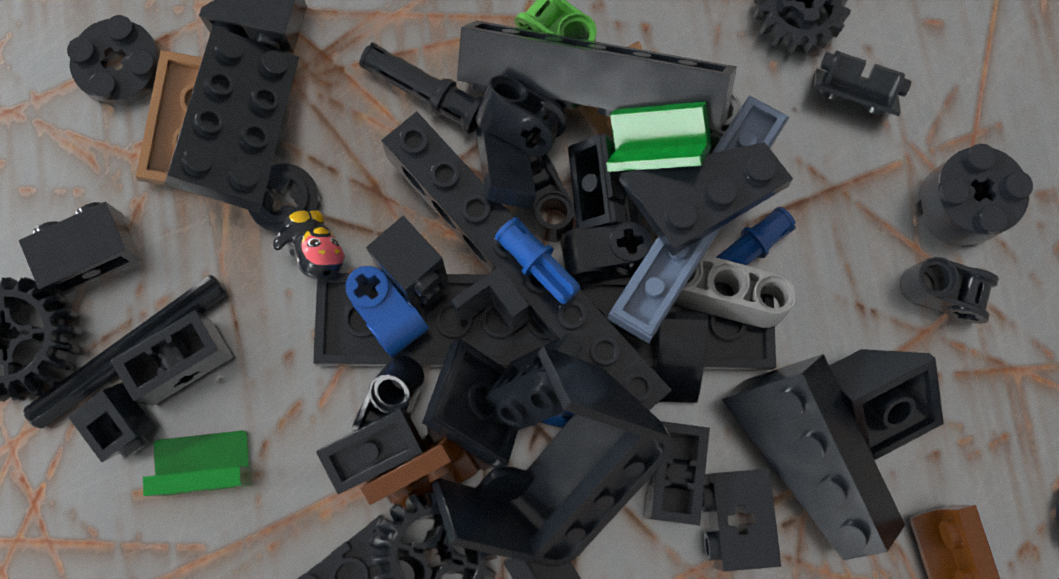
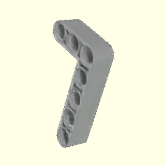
M734 93L731 95L727 121L720 131L713 130V133L710 134L711 149L708 152L712 154L741 108L739 98ZM708 249L689 279V283L686 284L674 303L677 306L749 325L771 328L777 326L792 309L797 299V291L794 284L781 274L708 256ZM720 282L729 285L733 289L734 295L724 296L720 294L714 284ZM769 294L778 301L779 308L766 306L760 295Z

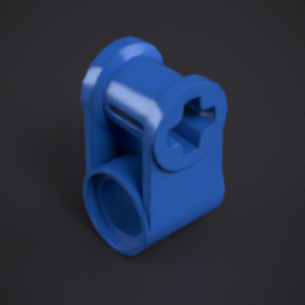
M361 266L353 270L348 276L345 284L348 298L367 323V328L391 358L429 330L428 325L417 310L404 296L402 297L381 270L373 266ZM365 282L371 287L378 284L375 287L378 296L372 300L367 295L360 297L362 295L360 286Z

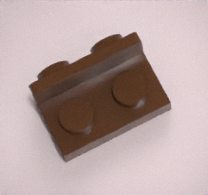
M442 437L431 443L422 454L373 477L360 489L370 505L387 497L390 503H394V505L398 503L406 509V498L415 494L423 503L424 495L429 491H434L432 483L436 479L440 478L461 483L474 476L479 471V467L470 452L449 439Z
M949 505L910 517V523L928 579H1000L976 505Z

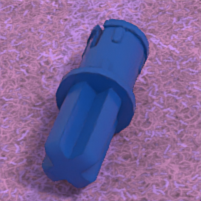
M777 207L752 228L745 227L741 231V238L721 252L716 258L743 265H748L757 257L765 258L769 254V249L775 243L796 229V222L786 209Z
M514 217L513 220L510 219L498 230L495 240L508 250L523 267L522 273L525 276L533 274L562 304L570 301L577 294L580 285L551 256L554 248L551 245L545 246L518 217Z

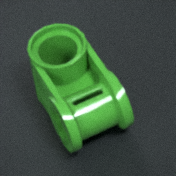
M536 0L525 13H519L514 19L518 28L568 37L576 36L585 40L596 41L597 27L590 16L584 14L566 0Z

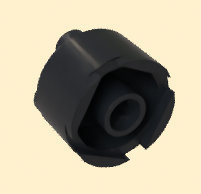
M976 144L957 152L926 177L919 191V201L921 200L924 212L921 216L928 230L947 244L955 246L981 244L1007 231L1021 220L1029 204V195L1033 191V182L1031 177L1023 172L1019 164L1009 155L987 144Z

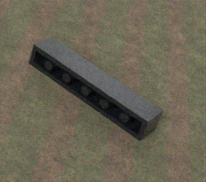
M477 20L461 27L457 81L472 83L471 88L473 90L486 92L492 77L498 75L509 76L517 79L524 86L540 95L555 99L563 108L576 109L580 108L581 105L597 107L599 114L609 117L616 109L706 101L710 134H712L713 130L720 131L727 121L737 66Z

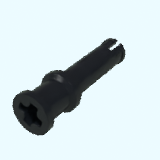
M371 42L370 46L368 45L364 49L359 61L361 68L376 74L385 81L428 104V109L435 116L443 114L462 125V130L467 134L475 131L476 116L483 96L475 98L457 88L456 81L449 78L439 80L402 58L393 55L374 42Z

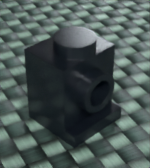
M123 382L100 391L68 416L101 463L118 454L124 460L134 455L149 444L144 435L155 428L138 403L132 400Z

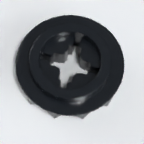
M286 163L272 165L259 212L248 211L253 220L264 230L278 233L282 229L286 218L293 211L316 210L318 201H320L316 183L308 172L296 165ZM292 189L290 196L295 201L297 208L284 205L280 210L276 211L278 203L273 199L269 191L284 195L287 190Z

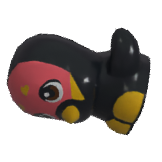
M297 210L289 214L283 223L282 229L275 235L273 240L274 249L277 251L281 250L287 244L290 255L296 258L299 270L311 279L325 280L337 275L343 267L345 254L333 233L324 225V216L321 211Z

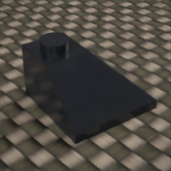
M860 349L829 365L874 460L944 424L936 358L930 353Z

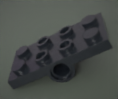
M212 26L164 184L258 213L263 203L299 57Z

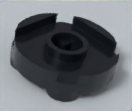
M115 15L110 19L98 21L87 27L68 44L67 54L70 58L69 67L71 75L77 86L91 99L98 102L112 103L114 106H126L140 101L153 90L160 48L145 28L131 22L128 17ZM125 54L126 57L121 60L123 66L121 69L115 70L112 66L106 67L107 62L113 55Z

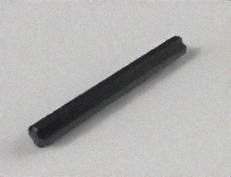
M213 275L207 276L27 405L23 410L25 418L34 428L41 429L46 427L118 375L111 363L112 359L192 311L196 310L201 314L226 296L227 292L224 286Z

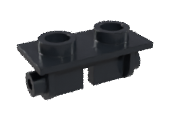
M838 50L834 54L825 53L820 69L817 68L815 71L814 88L819 89L822 95L836 101H843L846 98L858 102L865 110L873 114L885 115L887 112L896 116L900 115L899 96L905 97L911 86V80L905 78V73L874 64L868 78L861 76L866 60Z

